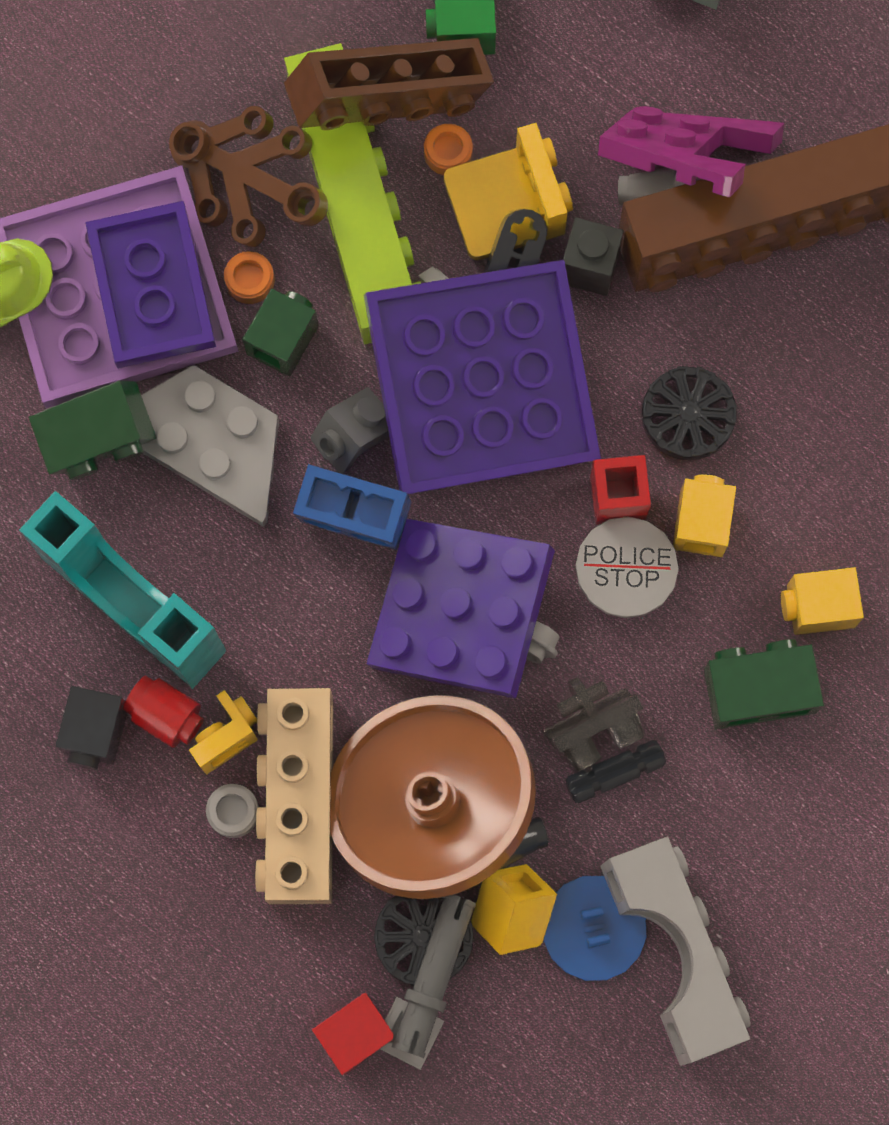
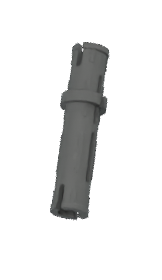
M456 895L443 897L444 899L413 990L407 988L404 999L408 1000V1004L395 1042L391 1046L422 1058L425 1057V1050L438 1011L444 1013L447 1002L443 1001V997L471 914L476 907L475 902L467 899L462 900L460 899L461 897Z

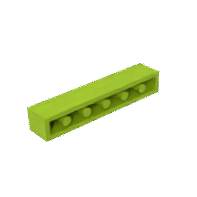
M339 43L308 52L343 50V47ZM308 52L284 58L287 78ZM363 122L346 123L333 130H322L320 126L302 128L312 139V147L309 152L319 189L327 197V218L364 345L372 343L363 295L366 292L421 283L420 281L411 283L407 267L414 265L410 243L407 236L398 238L394 222L401 220V215L394 191L387 193L384 191L381 177L388 175L385 158L381 147L372 148L368 133L375 131L374 125L366 126Z

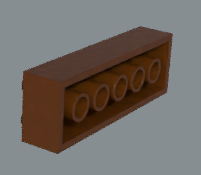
M889 124L745 166L743 184L731 197L713 193L714 182L700 179L694 185L683 184L623 202L618 228L624 230L620 250L634 291L637 292L648 288L650 292L664 291L676 285L678 279L695 274L697 278L711 277L723 271L725 265L742 260L744 264L758 263L770 257L772 251L789 246L791 250H802L817 243L820 239L819 237L836 232L840 237L849 236L864 229L867 225L866 223L883 218L886 223H889Z

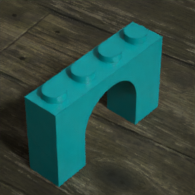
M54 491L19 529L41 559L191 689L200 682L225 654L226 649L215 628L175 593L168 598L148 582L106 542L95 524L58 492Z

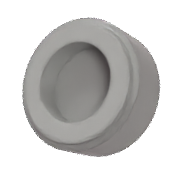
M227 784L216 789L209 797L206 805V816L209 824L217 833L229 838H238L248 834L256 826V813L259 804L253 793L246 787L238 784Z

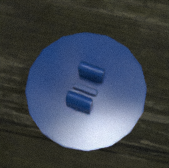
M582 876L564 884L556 892L557 897L543 940L551 959L565 973L584 981H605L626 972L641 954L647 937L646 918L619 915L604 876Z

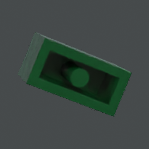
M116 381L28 417L49 475L68 474L70 480L79 479L97 472L99 469L96 462L113 456L115 462H121L144 453L142 444L157 439L137 382Z
M788 639L765 645L766 652L746 655L744 647H737L714 653L715 660H709L704 668L714 729L816 714L824 706L812 644L797 647L795 639Z

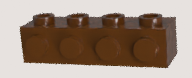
M473 38L308 52L286 79L284 86L299 128L320 126L322 130H333L346 123L363 122L366 126H373L394 118L405 117L407 121H418L432 114L447 113L449 117L461 116L470 112L475 107V102L494 83L479 39Z

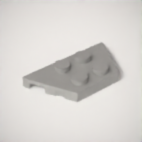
M195 365L190 366L142 394L143 402L157 437L155 440L142 444L143 454L264 527L268 522L269 495L271 482L273 481L274 451L279 428L278 415Z

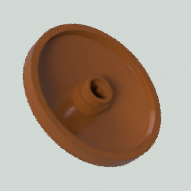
M433 695L418 697L395 704L378 713L362 725L351 736L339 753L330 773V834L339 852L350 867L366 882L386 893L412 899H431L465 891L481 883L500 869L519 847L528 830L536 797L535 777L530 758L513 728L496 712L475 701L461 697Z

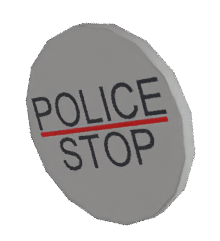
M632 517L609 519L592 529L580 545L575 565L578 585L588 601L605 614L625 619L645 616L662 606L675 587L679 569L675 548L665 533L648 521Z

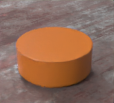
M441 124L427 134L424 141V158L429 168L437 174L444 175L447 169L471 162L473 143L469 133L464 128L455 124Z
M247 251L235 255L229 260L224 270L226 288L229 294L238 302L244 304L259 303L267 297L271 288H274L275 277L271 263L266 257L257 252Z

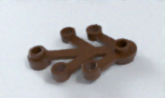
M250 106L240 116L212 127L197 120L179 124L170 135L169 148L174 161L183 168L189 169L196 200L194 206L200 222L210 227H217L225 221L228 214L226 203L214 196L209 165L222 171L234 221L231 227V234L235 241L246 247L258 246L262 243L266 234L262 221L253 215L247 185L282 203L286 216L302 226H314L325 218L328 201L326 195L320 189L306 182H300L291 186L257 168V166L285 155L293 159H302L307 156L312 147V139L303 129L294 125L287 126L278 136L231 154L219 148V146L246 134L254 139H263L271 133L274 121L269 112L259 106ZM261 115L260 125L252 130L253 120ZM299 135V145L290 150L292 138ZM199 140L197 149L192 153L193 144ZM315 200L312 211L306 215L305 207L307 203ZM215 203V212L207 218V208ZM249 224H253L252 234L248 238H244V229Z

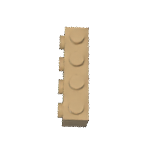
M330 688L267 689V703H259L257 713L258 734L267 735V755H258L257 785L266 786V807H257L256 834L257 839H266L265 860L256 861V891L265 892V901L268 904H332L330 773L333 768V695Z

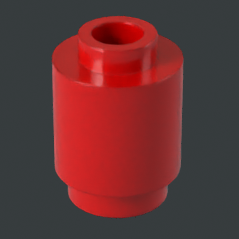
M146 675L133 687L123 706V710L131 715V722L172 748H175L181 741L188 745L195 738L204 722V718L198 715L201 710L200 703L161 678H157L154 681Z

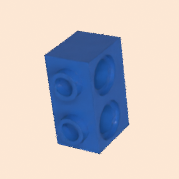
M308 464L293 514L302 523L397 550L412 501L406 492Z

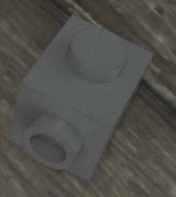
M366 387L325 412L311 435V441L318 448L320 454L339 473L343 474L348 471L361 453L390 437L384 404L369 387Z

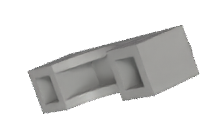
M667 836L609 858L600 865L619 915L644 917L656 923L668 933L678 949L682 963L680 987L674 1000L660 1014L679 1065L682 1066L750 1040L746 1029L751 1025L748 1011L741 998L738 996L733 997L726 980V977L730 975L728 962L720 947L712 946L705 928L709 926L708 913L702 900L698 896L693 897L685 879V877L689 876V869L678 846L672 847Z

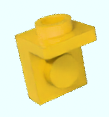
M225 690L216 696L232 721L225 726L221 722H217L207 727L196 736L195 740L198 744L189 749L206 775L258 740L250 728L257 723L254 713L242 696L232 701Z

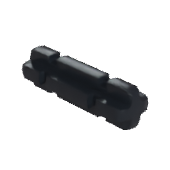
M651 740L637 746L636 752L625 751L593 765L591 771L587 773L583 769L568 776L566 786L573 801L581 803L595 797L596 791L600 790L601 793H604L641 776L640 772L645 771L648 774L662 768L666 763V758L659 743L656 740Z

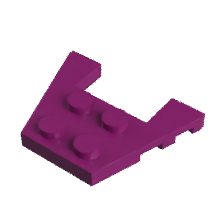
M640 106L630 110L600 136L598 156L648 172L654 171L655 165L664 166L677 171L676 181L694 185L696 184V177L714 182L713 193L731 197L743 184L745 164L710 158L709 156L720 145L771 154L782 143L785 123L664 113L658 108Z

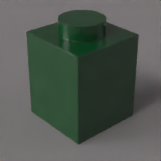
M271 288L242 338L246 354L290 377L319 327L316 310L312 309L313 304L296 292L287 291L284 295Z

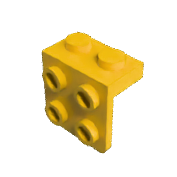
M537 123L517 128L515 149L451 167L444 173V184L468 255L474 260H481L490 256L500 224L504 217L513 210L528 209L540 214L547 227L546 240L565 234L567 214L573 211L572 199L566 183H557L552 169L557 166L556 153L549 137L542 139ZM525 217L521 224L513 223L510 232L517 235L514 249L521 248L525 239L533 240L536 236V231L529 227L531 219Z

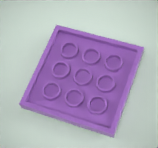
M182 166L0 218V242L16 238L32 241L44 249L52 264L53 279L49 293L38 307L19 317L45 408L62 404L119 380L137 382L239 352ZM184 201L216 347L117 369L114 363L85 222Z

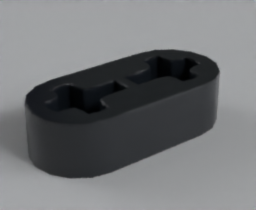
M517 209L504 217L484 273L507 269L511 257L517 259L514 268L538 263L547 236L546 223L540 214L533 210ZM528 217L531 219L529 227L536 231V236L533 240L525 239L518 254L513 252L517 235L510 232L513 223L521 224L524 218Z

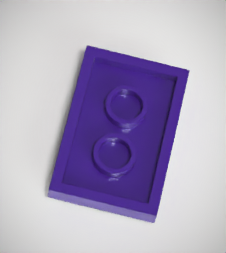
M184 201L85 222L114 363L117 369L216 347Z

